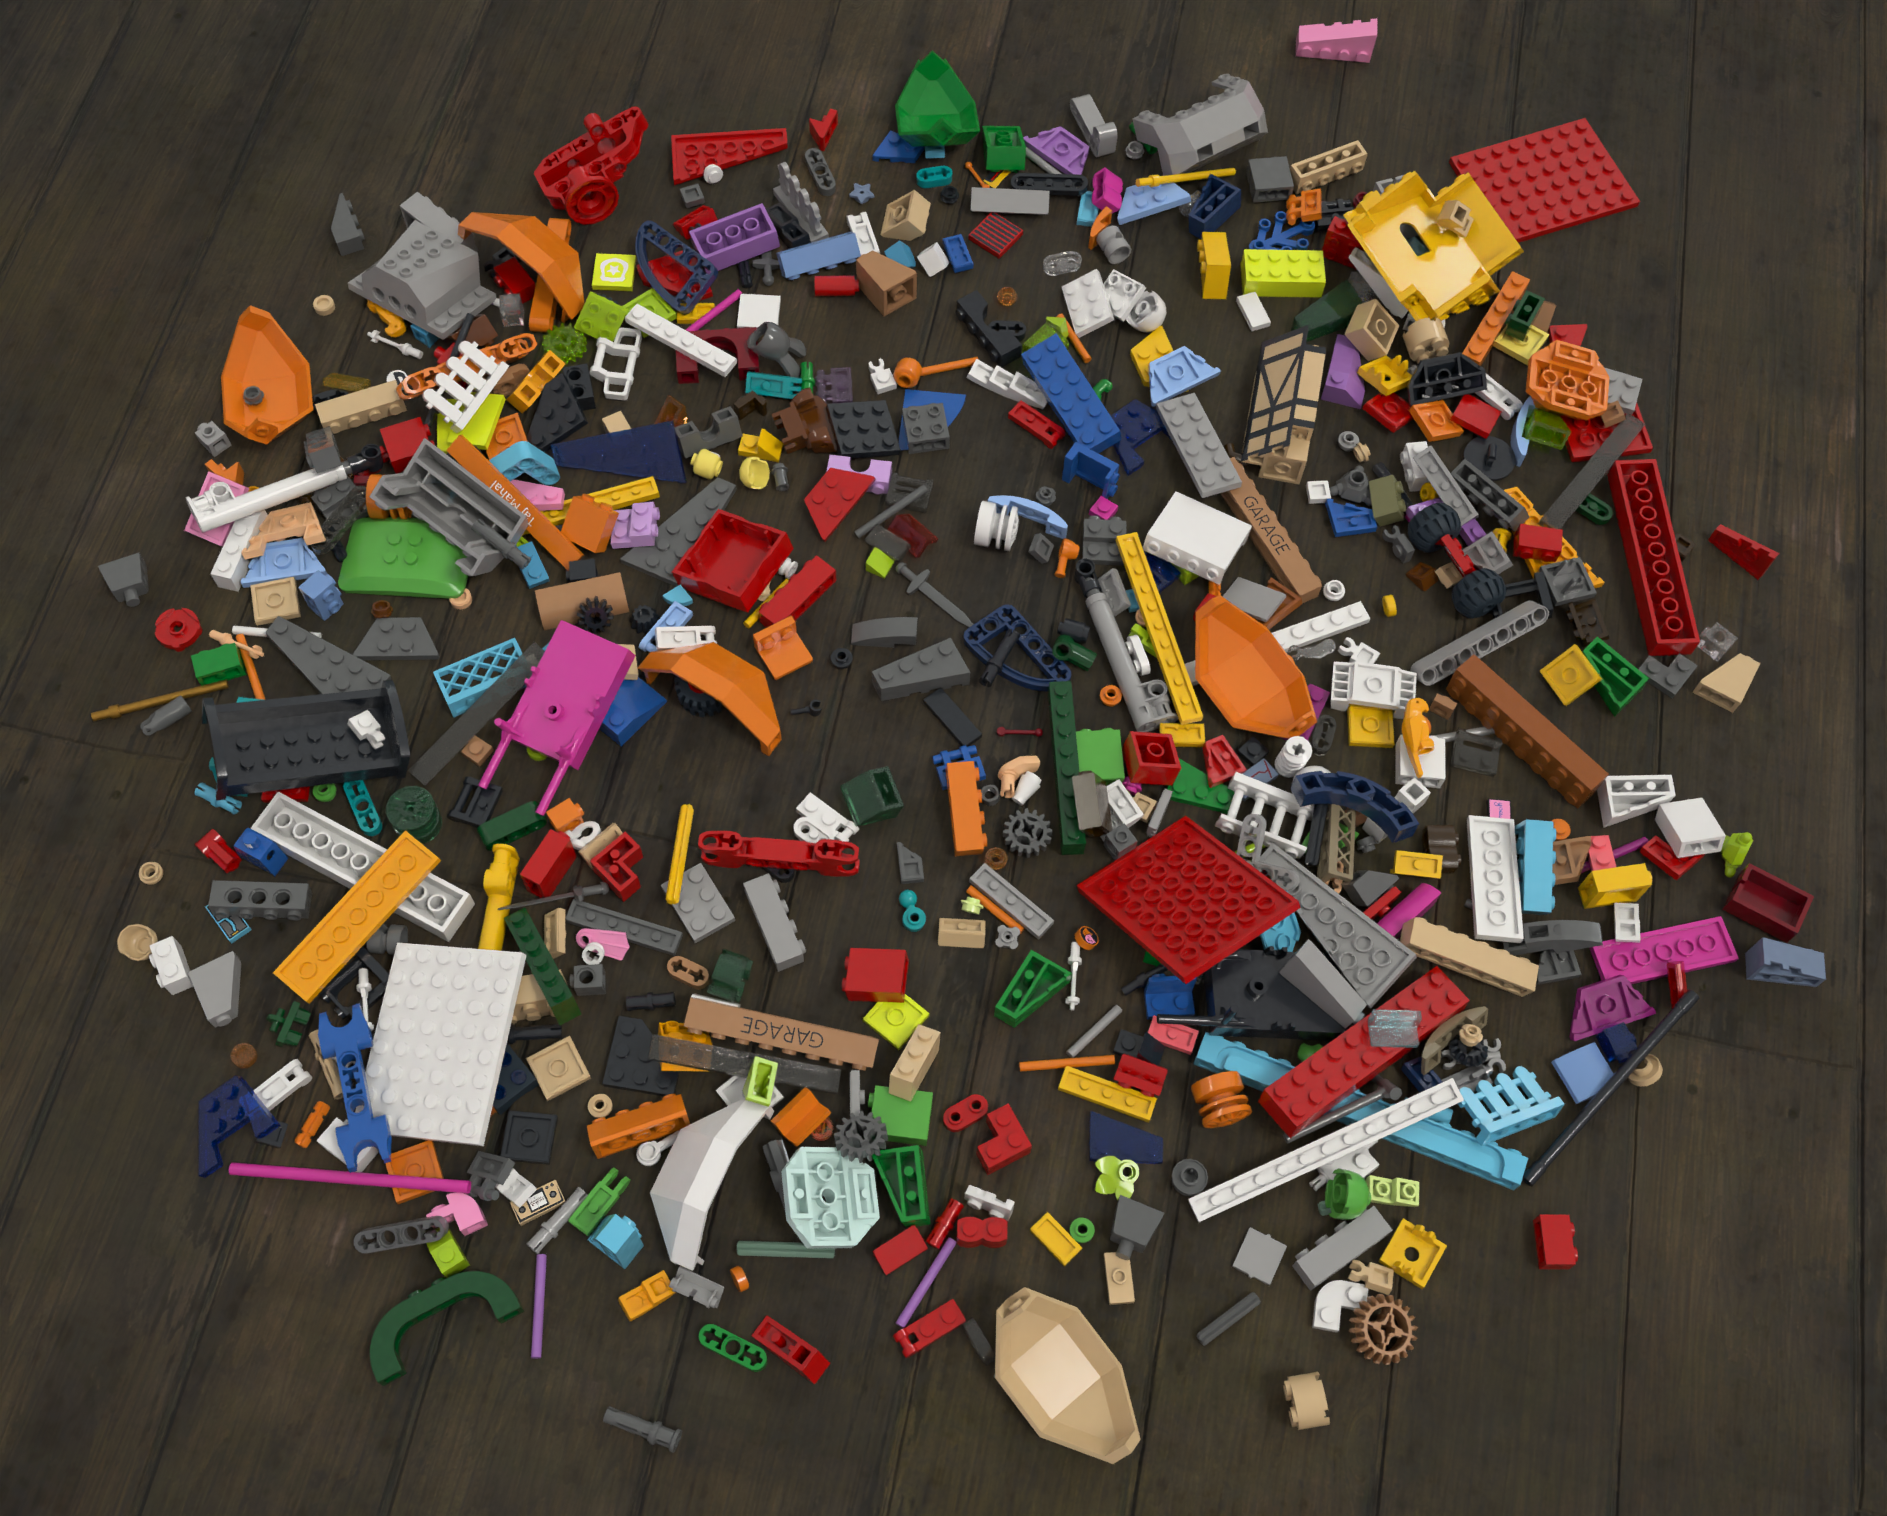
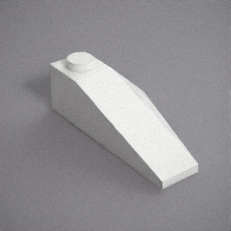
M1355 247L1348 257L1385 307L1393 315L1403 318L1408 310L1397 299L1367 253Z

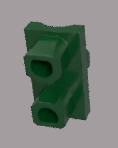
M293 1001L286 1019L283 1018L286 1010L282 1008L278 1009L276 1015L268 1014L267 1021L272 1023L269 1031L276 1033L278 1027L282 1026L275 1044L276 1046L283 1047V1044L293 1047L298 1046L302 1033L291 1030L292 1023L295 1022L306 1026L311 1015L309 1011L300 1007L301 1003Z

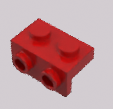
M1124 1053L1122 1054L1114 1080L1118 1081L1117 1084L1127 1089H1131L1132 1086L1141 1089L1140 1093L1146 1096H1160L1168 1070L1167 1068Z

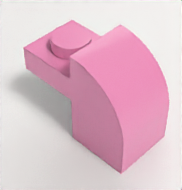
M464 1193L447 1194L446 1197L449 1204L436 1206L431 1210V1213L426 1215V1217L442 1216L448 1223L456 1220L464 1236L488 1226L480 1206L472 1197Z

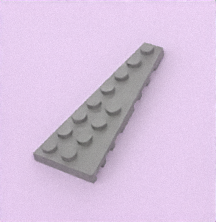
M1272 843L1260 856L1259 861L1292 869L1298 873L1300 878L1298 886L1295 889L1288 890V893L1299 901L1300 909L1296 911L1358 995L1371 1009L1417 958L1416 954ZM1264 868L1271 878V871L1268 868ZM1289 875L1278 876L1277 880H1284L1287 883L1292 882Z

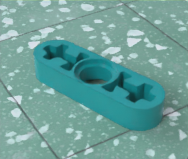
M364 781L344 782V791L362 832L367 836H376L382 830V822ZM355 784L358 786L357 788L360 793L358 796L353 791L352 786ZM364 801L369 803L366 810H357L359 803ZM366 817H370L372 820L373 828L368 827Z

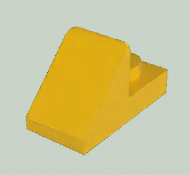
M761 429L760 436L742 434L743 437L738 448V455L759 457V459L779 462L783 442L765 429Z

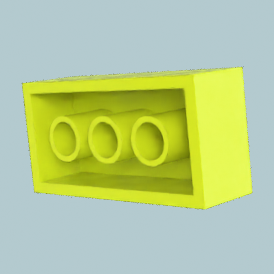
M1244 249L1241 260L1243 295L1256 292L1257 296L1322 297L1326 284L1323 251Z

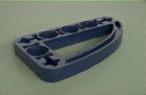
M646 221L640 226L636 236L635 248L642 272L651 286L670 306L681 314H689L718 276L717 268L655 222ZM647 230H653L656 233V236L647 232ZM663 237H669L668 243L664 246H661V239ZM647 241L693 273L675 298L661 285L650 267L646 252ZM678 247H683L682 254L675 256V250ZM697 257V264L689 266L690 259ZM704 267L710 270L711 273L707 274L701 268ZM700 284L699 291L693 293L691 291L692 286ZM682 302L687 303L685 307L681 306L680 304Z
M1008 604L999 607L969 627L964 633L963 640L965 646L986 665L993 655L982 645L1004 630L1012 629L1013 632L1016 627H1024L1026 633L1021 634L1016 643L1048 679H1040L1022 674L1003 664L1002 672L998 675L1014 684L1036 691H1048L1049 682L1071 680V671L1062 660L1054 657L1051 647L1012 605ZM1003 613L1011 614V619L1008 616L1003 617ZM987 623H993L996 629L988 631L984 626ZM970 636H977V641H975L974 639L969 640ZM1030 642H1037L1040 647L1033 650L1029 648L1028 644ZM1044 657H1051L1054 662L1051 665H1045L1042 659ZM1058 673L1060 675L1065 674V679H1063L1062 677L1057 678Z

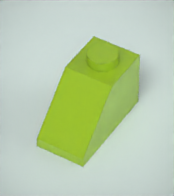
M450 1229L440 1240L426 1243L437 1266L446 1278L470 1266Z

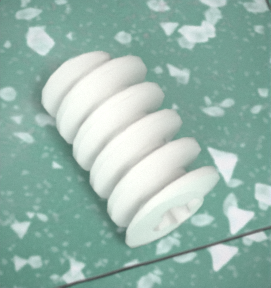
M1294 736L1287 740L1274 763L1275 769L1280 775L1288 778L1295 777L1296 773L1304 768L1312 754V747L1309 741L1300 736Z

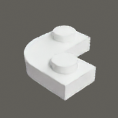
M1336 1280L1323 1286L1315 1299L1312 1328L1338 1332L1341 1308L1361 1309L1359 1302H1367L1368 1288H1365V1284Z

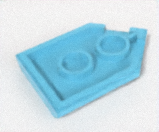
M1295 912L1260 935L1264 950L1269 946H1274V950L1287 947L1288 952H1293L1295 943L1299 941L1301 934Z

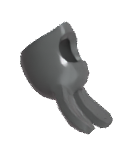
M773 322L762 323L749 336L747 340L748 348L764 358L778 362L787 376L799 378L801 373L800 367L788 354V351L800 358L806 356L807 352L803 342L789 337L780 326ZM764 335L762 340L756 345L758 338Z

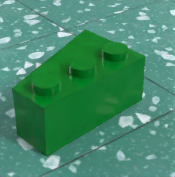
M1598 636L1582 651L1602 678L1594 686L1615 717L1644 688L1649 678Z
M1031 950L995 1006L994 1016L1015 1028L1069 984L1072 973Z

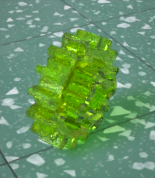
M561 323L559 328L553 325L554 330L548 329V335H543L544 342H542L545 354L551 350L562 361H565L566 364L569 363V360L576 362L575 357L582 358V352H586L587 340L585 334L573 328L572 323H569L567 327L564 326V323Z

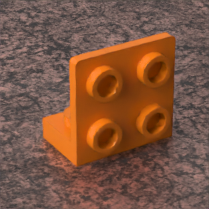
M792 616L753 634L754 647L775 680L813 661L811 654L796 632V622Z

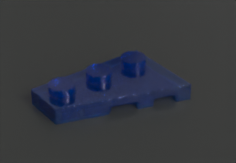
M1090 1111L1089 1161H1097L1105 1156H1115L1120 1161L1128 1159L1135 1163H1163L1162 1137Z

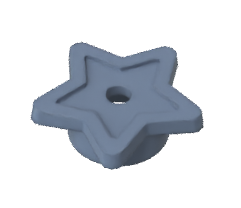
M855 183L854 191L849 194V197L855 198L857 202L863 204L870 198H874V194L870 191V184L861 186Z

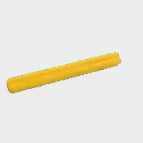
M683 804L680 809L666 893L668 904H677L680 898L694 812L693 806L690 804Z

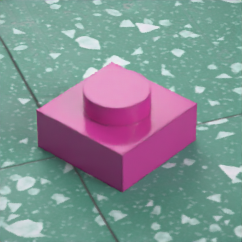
M1100 496L1089 510V515L1099 516L1101 520H1109L1118 511V505Z

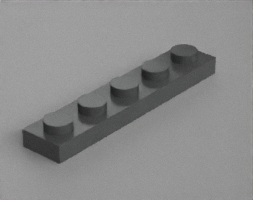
M573 899L565 917L566 923L582 928L626 932L628 942L672 956L676 955L683 937V933L583 901H576L575 899Z

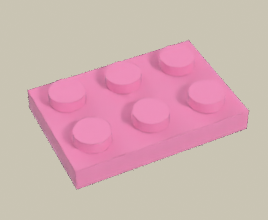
M208 471L199 496L208 491L215 482L227 483L235 497L248 493L249 488ZM191 513L184 531L223 547L235 521L202 533Z

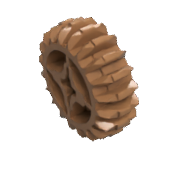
M1377 1294L1376 1298L1368 1296L1367 1302L1360 1301L1361 1309L1355 1308L1353 1310L1357 1318H1350L1349 1320L1355 1324V1328H1350L1349 1332L1356 1334V1337L1351 1342L1360 1344L1356 1351H1365L1364 1358L1367 1360L1373 1358L1375 1364H1380L1382 1361L1384 1365H1390L1391 1361L1398 1363L1400 1357L1406 1358L1408 1356L1406 1350L1414 1349L1410 1341L1418 1339L1415 1335H1412V1331L1417 1330L1418 1327L1415 1325L1411 1326V1321L1415 1317L1407 1315L1410 1308L1408 1306L1402 1307V1301L1400 1299L1394 1301L1392 1295L1384 1297L1383 1294ZM1378 1308H1381V1314H1378L1375 1321H1368L1371 1314ZM1394 1317L1398 1323V1327L1394 1323ZM1368 1331L1372 1334L1373 1342L1368 1335ZM1393 1337L1398 1338L1395 1345L1385 1351L1390 1339Z

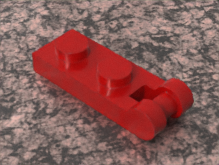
M1022 400L1008 413L1010 420L1043 441L1050 449L1056 446L1058 439L1061 440L1066 435L1062 427Z
M954 1299L908 1327L896 1332L893 1337L896 1343L899 1342L903 1348L902 1353L905 1358H909L966 1323V1319ZM912 1334H915L918 1340L914 1344L908 1338Z

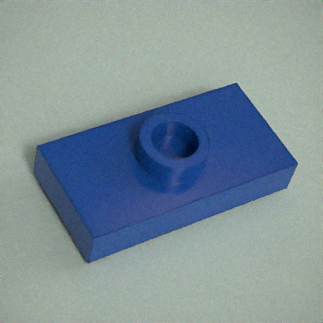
M962 234L943 238V245L954 273L973 269L974 264Z

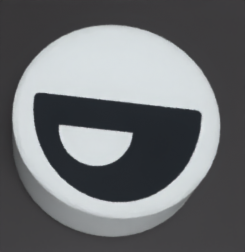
M401 370L392 371L387 376V382L396 380L399 385L407 375Z

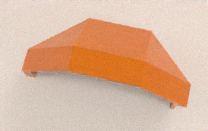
M471 212L458 225V235L463 240L472 232L497 239L535 270L562 307L561 321L563 323L568 319L572 320L581 312L585 303L578 252L535 216Z
M250 305L239 316L221 375L224 424L248 439L269 444L302 422L313 411L310 366L272 315L267 311ZM250 386L258 387L264 393L262 402L258 405L246 404L243 399V393L246 388Z
M1221 595L1212 598L1196 611L1195 679L1233 728L1290 739L1294 736H1300L1317 723L1304 675L1267 627Z
M711 642L653 651L639 665L638 669L645 673L646 681L650 685L660 672L673 673L721 702L760 741L761 751L767 756H770L782 740L764 672L720 645Z

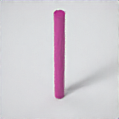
M737 289L685 330L698 331L738 300L742 292Z

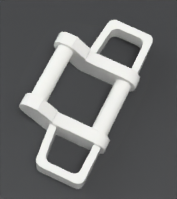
M619 328L614 342L602 337L597 339L596 346L598 348L594 365L591 366L589 373L592 377L604 383L605 398L628 399L634 380L633 371L636 358L640 354L642 335L639 329ZM623 336L636 337L635 346L620 344L621 338ZM605 352L613 356L628 357L625 373L608 372L601 368ZM609 384L625 386L624 391H609Z

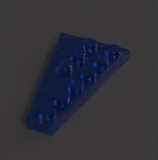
M673 420L551 444L554 461L557 466L644 478L653 476L659 480L687 482Z

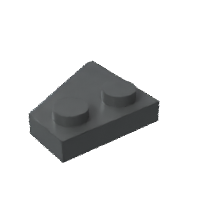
M1554 949L1540 951L1536 985L1579 978L1582 975L1574 950L1555 953Z

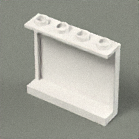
M1175 492L1147 533L1143 550L1220 585L1224 573L1238 550L1246 543L1252 525Z

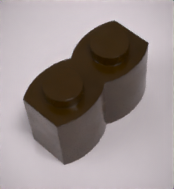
M1426 825L1422 831L1425 854L1442 855L1441 873H1454L1461 865V855L1457 853L1456 849L1459 842L1458 832H1455L1453 825Z

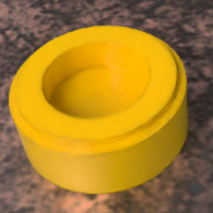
M1393 595L1383 596L1382 604L1385 615L1387 617L1396 616L1397 610Z

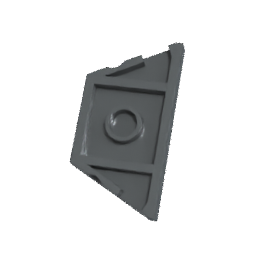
M421 617L377 618L353 653L354 656L361 660H436L440 658Z

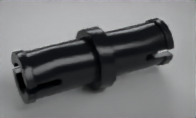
M648 992L647 995L627 996V1011L642 1009L654 1011L655 1008L675 1007V993L654 994L653 992Z

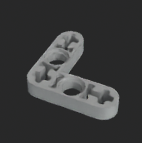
M1259 814L1247 815L1243 820L1237 855L1241 858L1243 856L1252 857V860H1244L1261 873L1264 868H1268L1272 873L1270 880L1274 883L1276 882L1282 889H1295L1300 880L1296 871L1259 861L1266 830V820ZM1251 821L1259 823L1258 828H1254V826L1250 825ZM1248 833H1253V835L1257 834V838L1253 836H1248ZM1249 840L1255 844V849L1252 853H1248L1245 849V844ZM1289 875L1292 882L1287 883L1284 880H1277L1278 876Z

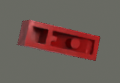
M769 1316L764 1318L751 1335L756 1341L813 1384L818 1381L830 1365V1362L816 1348Z

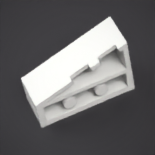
M1672 775L1607 776L1597 790L1603 828L1656 810L1659 804L1670 802L1676 796Z

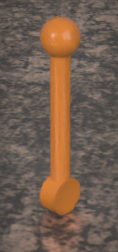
M966 162L965 168L971 171L982 188H990L972 168V163Z

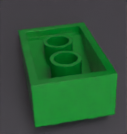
M982 126L986 170L992 172H999L1000 170L1018 172L1019 170H1025L1026 145L1020 126Z

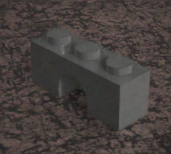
M731 406L711 413L713 423L706 431H699L693 421L673 428L678 448L685 459L692 457L694 453L698 454L701 449L711 450L719 445L733 442L737 438L743 437L738 416Z

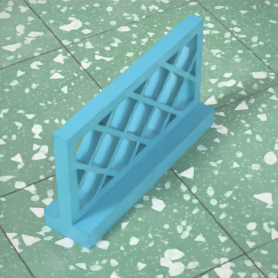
M515 638L433 672L453 717L527 687L524 681L532 676L531 668ZM514 646L515 650L512 656L503 654L506 649ZM489 656L495 657L492 664L483 663L485 658ZM500 659L508 660L505 668L497 666ZM514 662L523 664L521 667L511 669ZM465 666H474L471 673L462 670ZM479 668L488 669L485 676L476 675ZM493 671L502 673L495 678H490ZM446 674H453L450 682L441 680L440 677ZM459 676L467 678L464 685L456 683ZM473 679L482 681L476 686L469 687ZM452 688L461 690L459 693L449 697Z

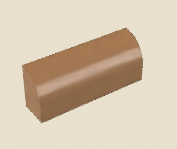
M620 572L535 590L544 630L557 628L561 620L569 624L578 623L580 617L576 615V612L581 610L579 608L580 603L586 604L587 597L590 598L591 602L594 601L595 596H598L599 602L606 599V605H612L613 610L611 613L614 615L629 612ZM596 612V614L592 613L591 616H592L593 618H595V615H596V617H598V616H599V613H598V612Z

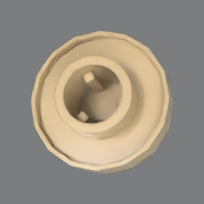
M1648 1054L1628 1077L1629 1081L1633 1085L1640 1087L1655 1083L1659 1080L1663 1071L1659 1059L1654 1055Z

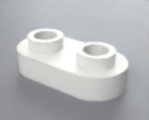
M1136 634L1127 637L1125 644L1133 659L1132 662L1136 672L1140 676L1150 674V664L1139 636Z
M801 817L794 824V834L800 841L817 843L821 839L834 840V836L830 831L809 817ZM806 828L809 829V832L803 833L802 830Z

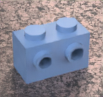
M317 570L298 588L310 610L325 621L332 614L338 612L344 603L340 597L342 595L341 592L335 587V580L329 574L324 575Z

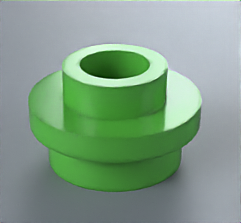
M334 783L316 785L313 788V795L318 801L329 802L336 795V786ZM328 788L327 791L321 792L322 789Z
M1077 1218L1070 1226V1235L1078 1243L1090 1241L1095 1232L1093 1223L1086 1218ZM1078 1227H1086L1087 1232L1085 1234L1079 1233Z

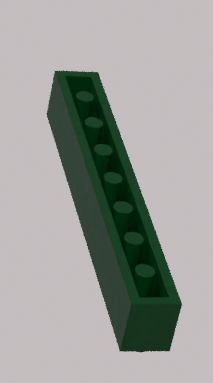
M1071 681L1049 682L1048 706L1061 855L1084 854L1086 838L1085 833L1079 830L1072 781L1073 776L1079 775Z

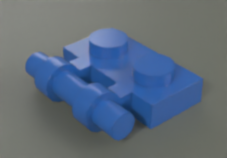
M966 745L960 746L959 749L949 752L944 750L940 754L932 756L934 765L943 763V766L936 767L942 790L948 789L946 764L951 763V760L963 759L958 762L974 761V767L979 768V781L986 779L980 757H970V755L977 754L975 745L969 747Z

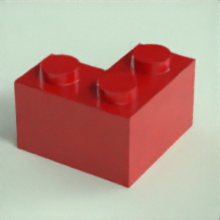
M624 832L590 860V863L598 877L603 882H606L608 887L623 902L641 888L638 877L630 868L643 858L640 846Z
M1009 1103L987 1114L986 1123L994 1138L977 1146L976 1155L987 1175L1030 1154L1032 1145Z

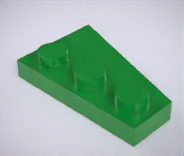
M1179 759L1181 770L1173 785H1168L1167 790L1172 791L1170 800L1228 814L1235 792L1228 789V786L1224 784L1210 788L1207 774Z

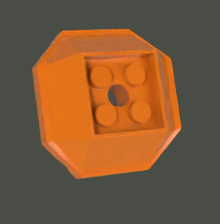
M1555 340L1530 357L1528 361L1526 393L1531 396L1535 407L1576 420H1588L1603 415L1606 412L1610 377L1603 365L1598 361L1599 357L1596 351Z

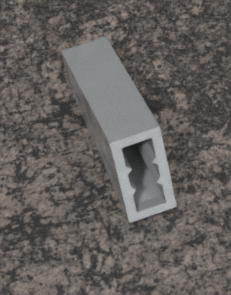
M1309 939L1279 972L1345 1029L1351 1023L1354 1025L1358 1023L1365 1015L1362 1013V1010L1367 1005L1365 1001Z

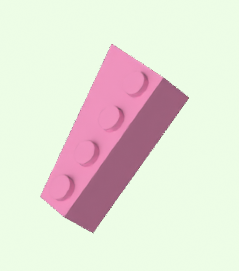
M1377 18L1361 23V20H1355L1353 24L1334 22L1331 26H1325L1324 24L1299 26L1296 38V56L1370 63L1377 38Z

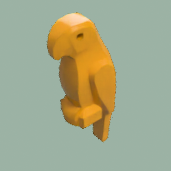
M368 300L367 306L369 310L377 313L380 319L389 325L385 328L387 335L399 337L404 334L406 325L402 317Z
M1413 698L1407 702L1402 723L1404 742L1417 778H1421L1423 775L1418 755L1429 754L1435 749L1434 741L1429 738L1427 721L1422 715L1423 712L1427 713L1429 711V707L1426 701L1421 698Z

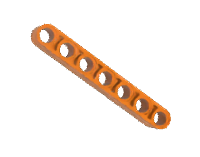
M549 218L547 227L569 245L571 235L570 219ZM539 274L529 317V329L533 332L551 333L558 301Z

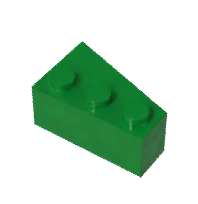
M919 1145L880 1150V1156L873 1154L872 1157L904 1226L909 1228L913 1225H930L923 1151Z

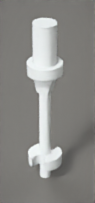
M377 330L367 333L372 338V342L377 343L380 340L402 351L403 355H411L418 359H421L423 356V352L413 348L411 344L395 343L379 335L380 332Z
M1077 942L1071 943V954L1068 957V964L1071 965L1072 971L1071 996L1066 998L1065 1003L1070 1005V1010L1072 1011L1075 1009V1005L1080 1003V998L1075 997L1076 972L1078 965L1082 964L1080 946Z
M361 968L358 970L359 984L357 985V991L361 992L363 1015L372 1031L374 1030V1024L372 1025L371 1022H368L367 1004L368 992L372 990V987L369 983L368 969Z

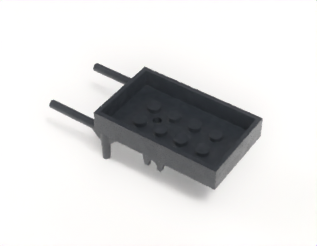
M1269 946L1265 950L1238 949L1205 971L1208 1016L1157 1014L1158 1024L1209 1026V1036L1332 1041L1348 1030L1279 973L1296 953L1288 952L1287 947H1282L1280 950H1274V946ZM1322 953L1341 974L1340 969L1328 954Z

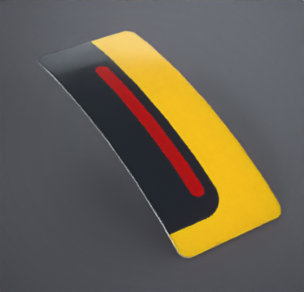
M991 171L984 179V182L996 188L1010 171Z

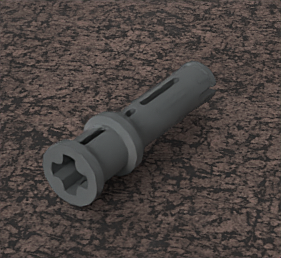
M611 1406L606 1410L603 1418L604 1423L642 1436L647 1439L649 1444H659L669 1448V1452L672 1453L676 1451L681 1440V1429L673 1430L663 1426L660 1421L652 1423Z

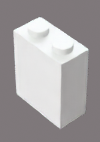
M1703 798L1659 804L1655 821L1677 858L1721 851L1726 835Z

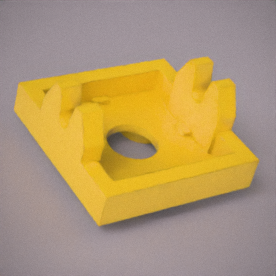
M1387 355L1360 366L1357 372L1366 382L1370 383L1385 396L1407 387L1412 377L1407 372L1408 361L1404 360L1401 363V355L1390 359ZM1385 377H1389L1391 380L1385 381Z
M1403 1218L1378 1262L1387 1268L1393 1269L1395 1273L1423 1289L1447 1245L1437 1240L1434 1232L1425 1231L1423 1225L1415 1226ZM1409 1247L1415 1248L1419 1253L1418 1260L1414 1262L1407 1260L1405 1250Z

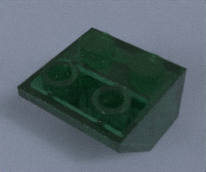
M888 766L868 770L842 784L840 787L856 827L896 818L904 807Z

